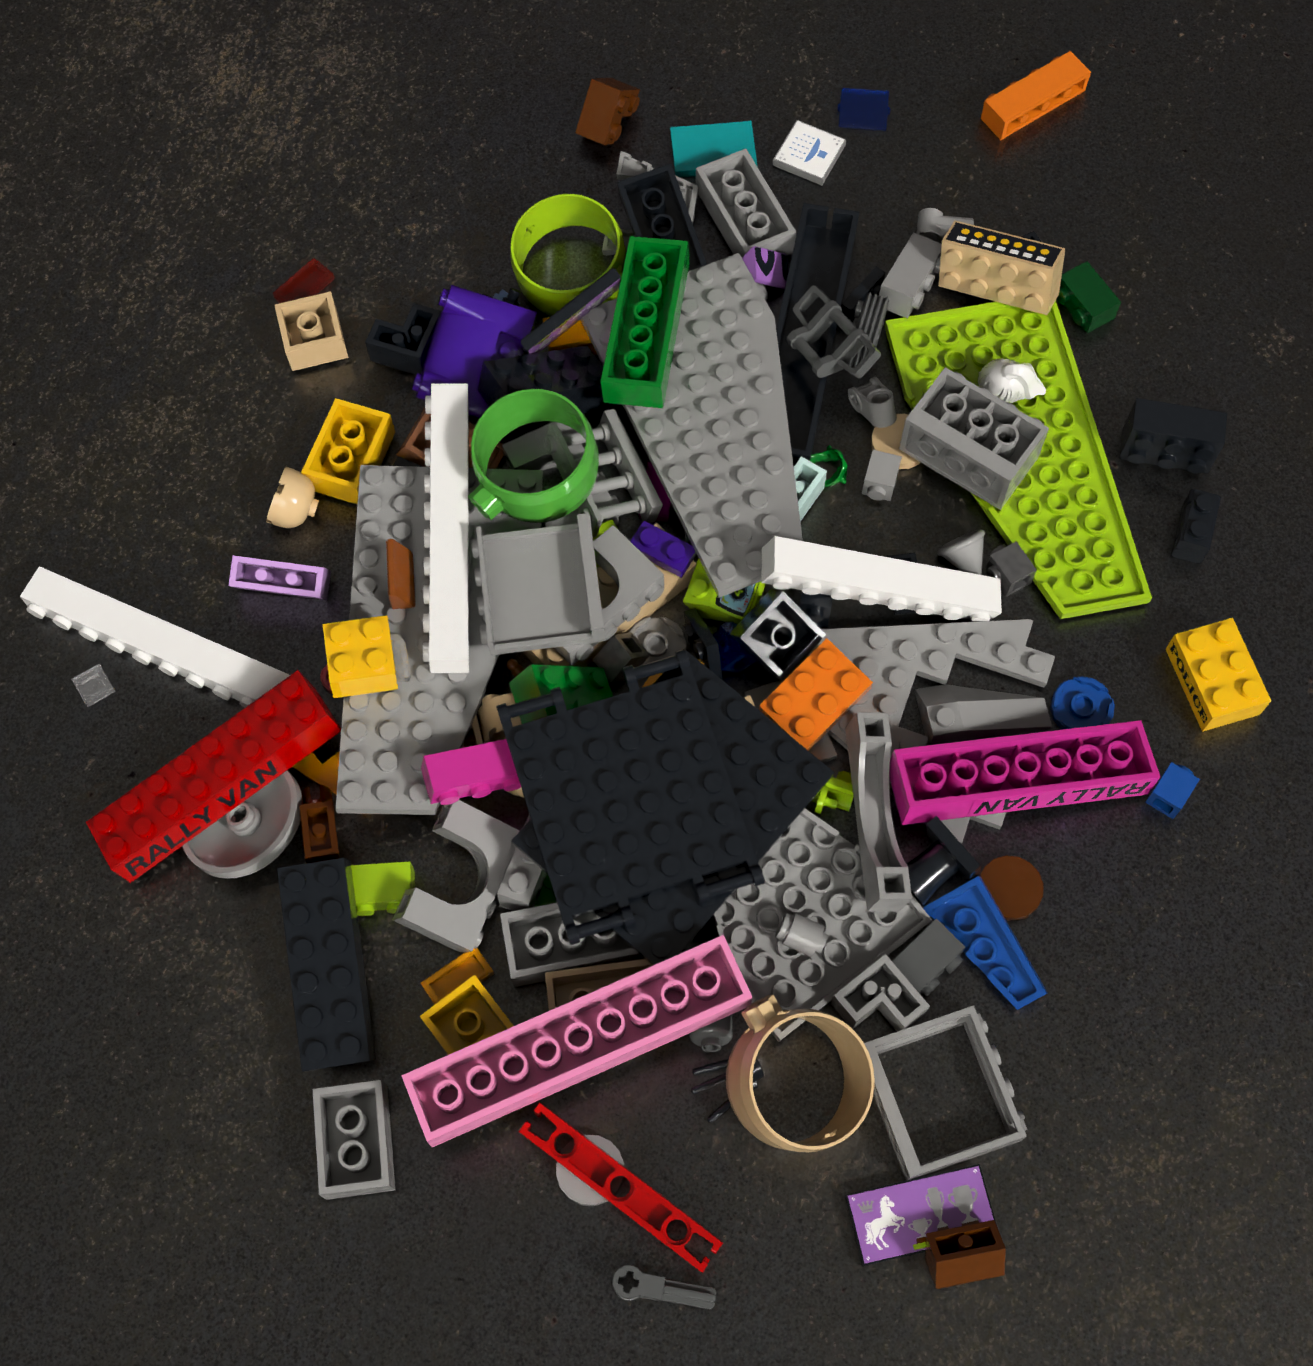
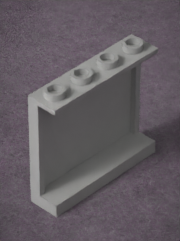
M590 513L577 514L578 523L504 533L483 535L481 526L476 527L477 539H472L471 542L474 558H479L480 567L474 568L476 586H482L483 596H477L479 615H485L486 625L480 626L482 645L488 644L491 655L606 641Z

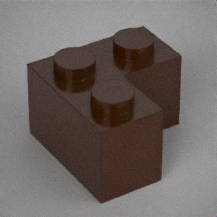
M614 78L591 79L575 133L603 145L614 144L622 131V125H620L622 117L632 116V113H635L639 106L640 98L638 94L640 89Z

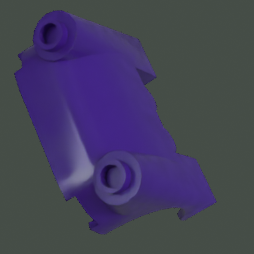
M450 285L449 289L443 288L438 305L443 308L438 316L421 374H416L412 390L417 391L416 398L425 401V396H431V384H468L469 415L480 419L489 408L478 391L483 362L522 356L523 350L520 342L531 333L537 312Z

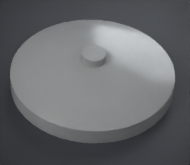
M287 770L184 844L182 847L187 857L202 871L218 878L247 876L269 865L289 845L301 820L300 805L303 804V800L296 779Z

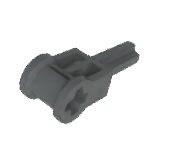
M632 1265L620 1267L613 1276V1288L616 1294L626 1301H633L640 1297L709 1310L713 1309L715 1304L716 1289L713 1287L645 1274ZM631 1273L633 1274L634 1281L639 1282L638 1287H632L630 1293H625L624 1286L619 1284L620 1279H626L627 1274Z

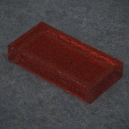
M313 258L276 289L273 295L280 303L317 295L335 278L330 270Z

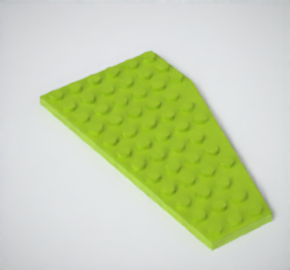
M1056 301L1048 315L999 302H990L909 316L908 319L902 317L886 320L884 327L904 399L912 410L945 367L953 372L962 374L966 380L979 386V372L992 360L1003 358L1014 360L1020 364L1030 363L1037 377L1046 388L1044 395H1037L1032 399H1022L1011 403L1019 411L1039 419L1049 428L1037 461L1001 510L973 493L971 494L1007 545L1017 542L1037 569L1033 581L1058 617L1065 619L1150 603L1152 596Z

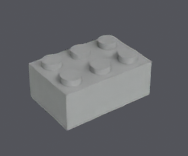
M382 1080L312 1089L319 1196L329 1200L394 1191L395 1177L387 1085Z

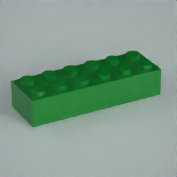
M630 236L601 377L604 403L653 408L664 407L690 264L688 241Z

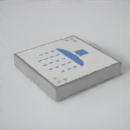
M796 120L775 155L773 166L822 186L846 146V139Z

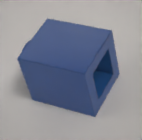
M1171 762L1145 803L1174 819L1183 808L1200 779L1194 776L1189 768Z

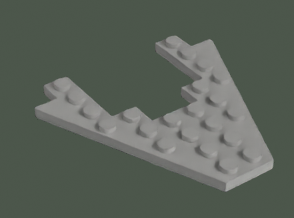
M1021 619L821 629L826 635L801 663L827 638L873 682L871 689L828 731V734L848 750L845 727L857 712L888 713L892 741L891 758L894 749L926 746L928 737L898 727L916 675L946 685L954 659L957 658L1044 688L1047 684L1055 656L1026 646L1033 620ZM889 778V787L892 789L891 782H890V778ZM1006 812L941 821L962 844L969 820L1000 830Z

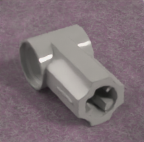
M925 208L918 214L916 234L940 243L954 220L974 225V220L972 218L943 216V213L936 208Z

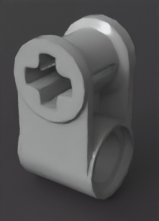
M877 377L870 378L869 383L858 388L852 387L848 389V397L853 408L858 413H861L873 426L884 428L895 423L897 415L893 393Z

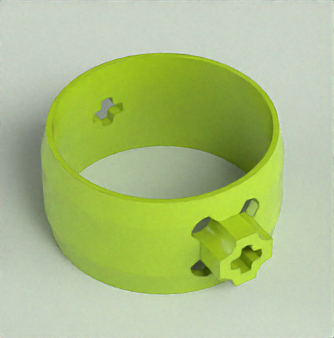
M560 194L537 202L521 216L512 234L510 259L518 286L527 300L536 309L548 316L554 315L600 278L598 277L585 286L571 290L549 289L530 280L523 273L524 261L533 245L549 232L568 226H583L603 233L613 241L617 248L611 264L600 277L612 268H615L622 277L626 258L622 231L612 214L602 204L586 196ZM619 289L601 304L616 299Z

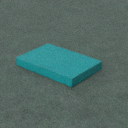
M752 121L670 127L674 172L678 177L696 176L697 167L743 149H747L757 166Z

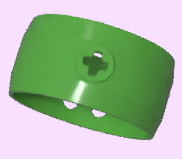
M544 389L516 391L497 400L483 413L473 432L471 459L480 485L468 495V498L486 519L489 518L490 520L502 511L506 515L523 522L543 523L560 519L576 510L590 495L597 479L599 466L597 444L591 425L585 415L568 398ZM538 421L558 422L573 428L586 440L584 454L576 469L564 481L550 489L535 493H517L500 488L487 478V465L494 448L504 436L522 425Z

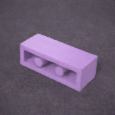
M233 555L228 586L237 589L327 600L331 570L324 567Z

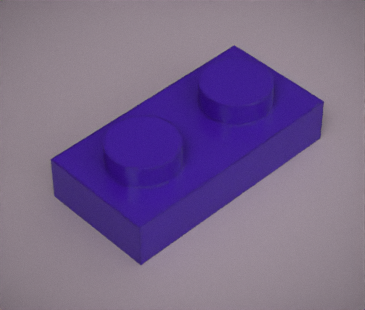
M643 521L630 541L652 563L681 578L697 555L692 545L646 521Z

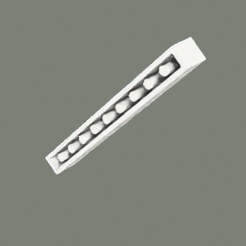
M431 384V396H425L426 414H431V422H425V440H431V448H425V466H430V475L424 476L425 493H430V502H424L425 520H430V529H424V548H430V557H424V576H430V585H424L423 587L424 604H429V613L423 614L424 633H429V642H423V662H429L431 673H469L468 384Z
M40 566L20 595V598L28 606L26 610L40 619H43L44 616L53 619L52 621L57 626L65 630L74 628L79 631L81 636L95 642L96 639L106 642L105 645L117 653H122L123 650L131 653L132 657L142 664L154 663L159 666L158 668L162 672L173 677L176 674L186 677L185 680L197 688H202L203 685L213 689L212 692L218 697L229 700L230 697L240 701V705L244 708L290 676L285 672Z

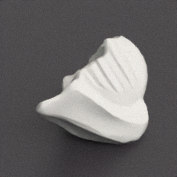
M1000 358L992 360L979 372L978 387L986 388L992 395L1004 402L1013 403L1022 399H1032L1037 395H1044L1046 393V388L1037 377L1030 363L1020 364L1014 360Z

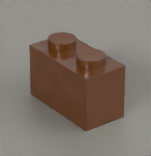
M994 1220L926 1233L925 1260L936 1289L1005 1275L1006 1248Z

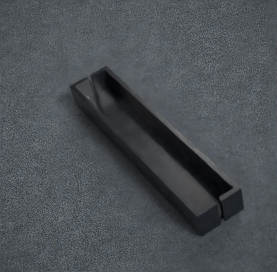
M803 203L776 328L793 467L801 456L811 462L828 376L819 378L812 371V365L797 349H793L786 341L787 336L793 330L803 327V324L794 313L793 307L811 286L818 287L841 307L860 213L858 211L834 208L832 228L826 229L829 207ZM820 297L805 312L809 321L825 305ZM835 322L830 325L816 342L809 344L821 358L833 353L838 328Z

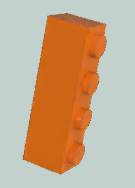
M1071 51L1062 56H1056L1047 65L1040 69L1032 70L1028 76L1019 81H1013L1007 88L997 94L989 95L983 104L981 120L1002 140L1086 91L1091 71Z

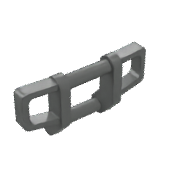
M811 286L793 307V311L803 324V327L793 330L787 336L786 341L793 349H797L812 365V371L819 378L845 369L860 379L880 358L881 352L871 343L868 335L862 329H857L841 312L840 305L836 301L831 300L818 287ZM820 297L825 305L809 321L805 312ZM835 322L848 337L832 355L821 358L809 344L816 342L830 325ZM865 345L869 350L868 354L855 368H852L848 363Z

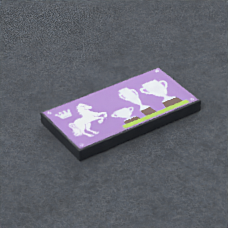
M615 268L610 269L523 338L520 342L523 353L525 355L539 353L581 320L590 310L596 308L619 289L621 276Z
M980 1164L845 1195L862 1267L926 1252V1233L994 1220L996 1223Z

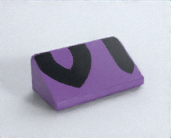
M753 246L742 259L754 281L785 289L789 273L787 255Z

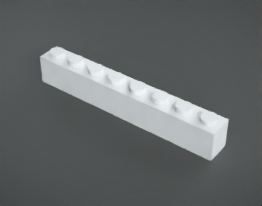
M774 536L762 547L761 583L773 585L776 589L785 590L792 588L802 590L804 594L808 595L820 593L831 595V598L836 600H859L864 605L881 604L888 606L892 610H914L919 615H942L947 620L990 621L1002 613L1001 580L999 578Z

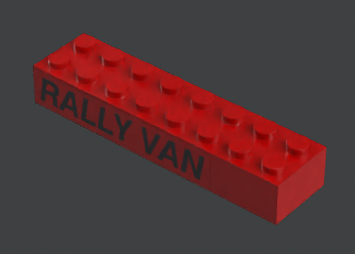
M297 670L86 821V824L110 869L131 883L341 732V727L315 687Z

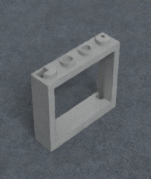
M974 1005L864 1043L874 1069L873 1095L906 1181L1012 1145L1027 1137L1025 1131L1028 1129L1024 1122L1025 1116L1021 1110L1017 1111L1012 1100V1097L1015 1096L1012 1084L1007 1077L1003 1078L998 1066L1001 1064L999 1052L995 1045L990 1046L985 1034L988 1032L986 1020L983 1021L981 1014H977ZM964 1025L1007 1133L920 1164L878 1054Z

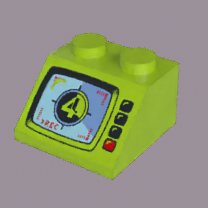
M698 559L683 603L689 609L696 608L701 618L739 624L760 601L766 584L760 581L718 598L700 559Z

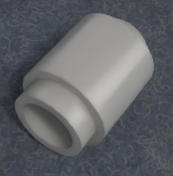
M785 913L775 937L782 940L783 945L812 957L815 952H822L828 935L823 933L825 926L796 913L793 915Z

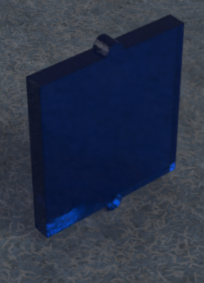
M842 88L841 103L837 107V110L840 111L839 127L886 131L887 115L890 114L891 110L888 107L889 91Z

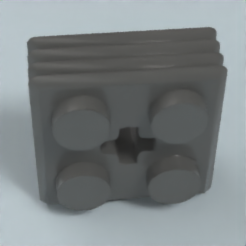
M869 292L866 294L864 301H858L853 324L857 329H862L868 335L871 343L877 348L889 299L888 297L883 298L882 295L879 297L877 294L872 295ZM864 345L848 365L855 368L868 354V348Z

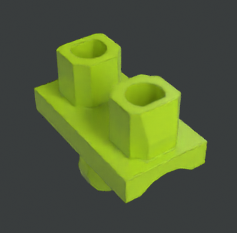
M846 771L838 772L837 778L832 777L811 801L817 803L815 813L821 814L824 806L835 810L839 808L849 812L854 798L851 773Z

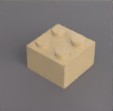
M331 291L274 305L285 353L292 371L349 358Z

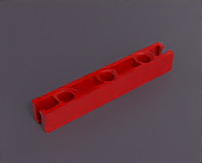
M539 1103L534 1109V1114L539 1118L543 1113L556 1125V1130L551 1134L549 1140L546 1141L532 1132V1124L528 1121L524 1123L518 1132L703 1273L710 1259L704 1256L702 1261H700L685 1247V1244L690 1241L693 1233H697L713 1243L710 1251L716 1254L723 1241L543 1103ZM563 1133L571 1135L574 1140V1148L568 1154H562L556 1148V1140ZM623 1176L629 1180L630 1191L626 1196L619 1197L612 1192L611 1183L615 1177ZM675 1219L683 1221L687 1226L686 1236L680 1240L671 1238L667 1232L668 1224Z

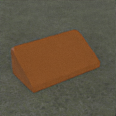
M388 539L386 541L390 607L392 609L414 608L413 553L394 539Z

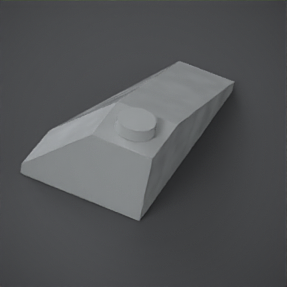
M947 684L915 689L924 733L928 737L927 745L1003 737L1052 728L1045 698Z

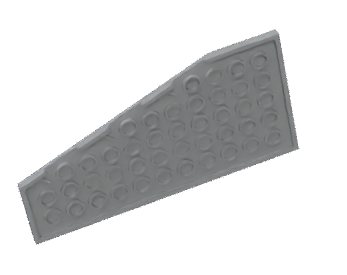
M737 253L688 272L664 407L653 408L623 405L718 598L761 581L762 547L774 536L803 541L775 316L742 257ZM617 298L598 305L581 319L603 367Z
M360 465L349 620L388 616L398 689L343 698L336 795L337 813L436 815L440 802L430 804L421 771L423 757L462 748L500 655H491L488 644L482 645L480 626L486 625L485 615H479L477 596H483L482 586H476L474 568L480 567L479 558H474L471 540L477 539L476 527L481 526L483 535L541 528V523L523 522L506 515L502 511L492 520L486 519L469 500V673H431L429 662H423V642H429V633H424L423 614L429 613V604H424L423 587L424 585H430V576H424V557H430V548H424V529H430V520H425L424 502H430V493H425L424 476L430 475V467ZM469 468L470 494L480 485L473 468ZM487 469V478L495 485L508 491L535 493L542 491L543 470ZM388 539H394L413 553L414 608L392 609L390 607L386 541Z

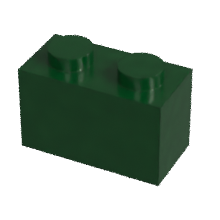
M1088 261L1063 273L1061 276L1057 300L1072 314L1074 322L1079 326L1081 325L1086 333L1115 319L1121 301Z

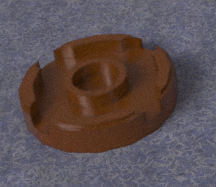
M1006 855L995 858L984 867L980 875L1006 921L1027 918L1038 908L1043 898L1044 884L1040 873L1030 862L1020 857Z

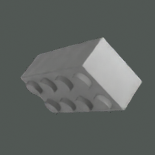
M747 149L696 168V185L699 186L698 195L733 255L739 253L743 257L753 246L784 253L787 256L793 253L797 232Z
M557 903L500 914L510 977L514 987L546 981L545 972L644 959L642 955L612 929L581 938L580 943L570 945ZM592 912L573 918L575 926L599 919Z

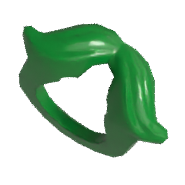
M830 445L827 446L826 451L815 453L811 457L812 463L840 461L837 471L830 479L825 480L824 488L839 482L846 484L848 465L843 458L842 452L838 449H833Z

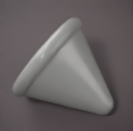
M978 529L964 534L941 546L937 550V554L945 558L960 571L983 575L985 531Z

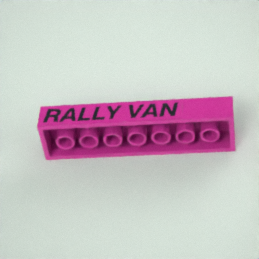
M1141 720L894 749L890 758L889 778L902 825L929 822L935 816L940 820L1149 795L1160 779V774Z

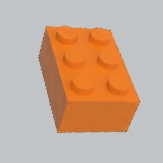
M826 638L759 705V711L809 751L871 689L873 682Z

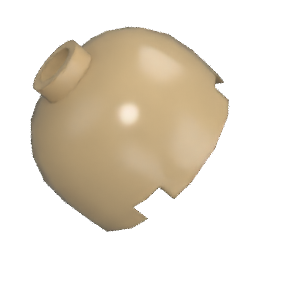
M286 466L279 480L280 484L274 494L266 522L283 528H294L303 524L307 516L314 517L319 500L314 499L315 487L312 481L301 474V472Z

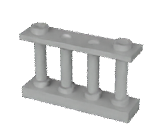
M616 410L604 411L598 427L592 429L595 440L604 442L609 451L599 454V466L612 463L614 466L616 465L621 476L596 481L590 495L577 508L579 514L590 513L593 537L597 536L604 519L636 512L640 514L643 521L653 523L656 521L663 506ZM551 422L544 437V446L547 453H551L564 481L576 469L582 459H574L568 446L586 443V440L578 432L562 435L557 423ZM624 487L632 498L631 501L597 508L592 495Z

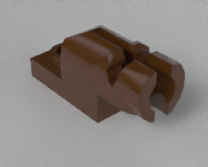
M319 785V799H311L310 786L301 791L303 804L300 805L306 864L339 858L332 791L324 785Z

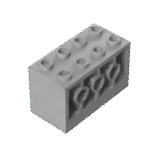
M945 367L907 416L899 449L1001 510L1039 458L1049 428L1039 419L1024 414L1013 404L1000 400L986 388L978 387L966 380L962 374L953 372Z

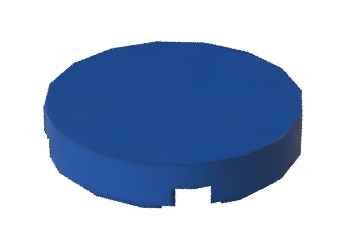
M1079 676L1059 684L1051 697L1050 711L1053 721L1060 730L1109 724L1114 716L1115 704L1113 698L1111 699V696L1108 694L1109 691L1105 685L1093 678Z

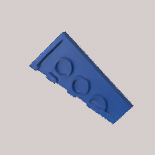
M981 876L975 877L923 907L930 917L934 920L937 918L965 946L963 950L965 955L981 969L991 983L1017 1010L1048 994Z

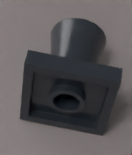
M937 816L926 824L927 837L933 844L906 863L909 871L911 893L922 906L957 871L967 882L980 876V864Z

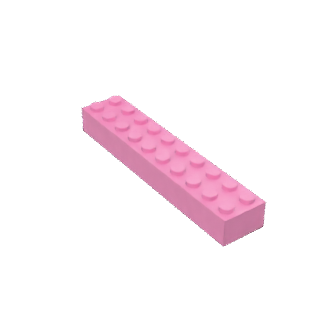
M724 935L401 1076L426 1141L431 1147H435L739 1012L752 1003L753 997Z

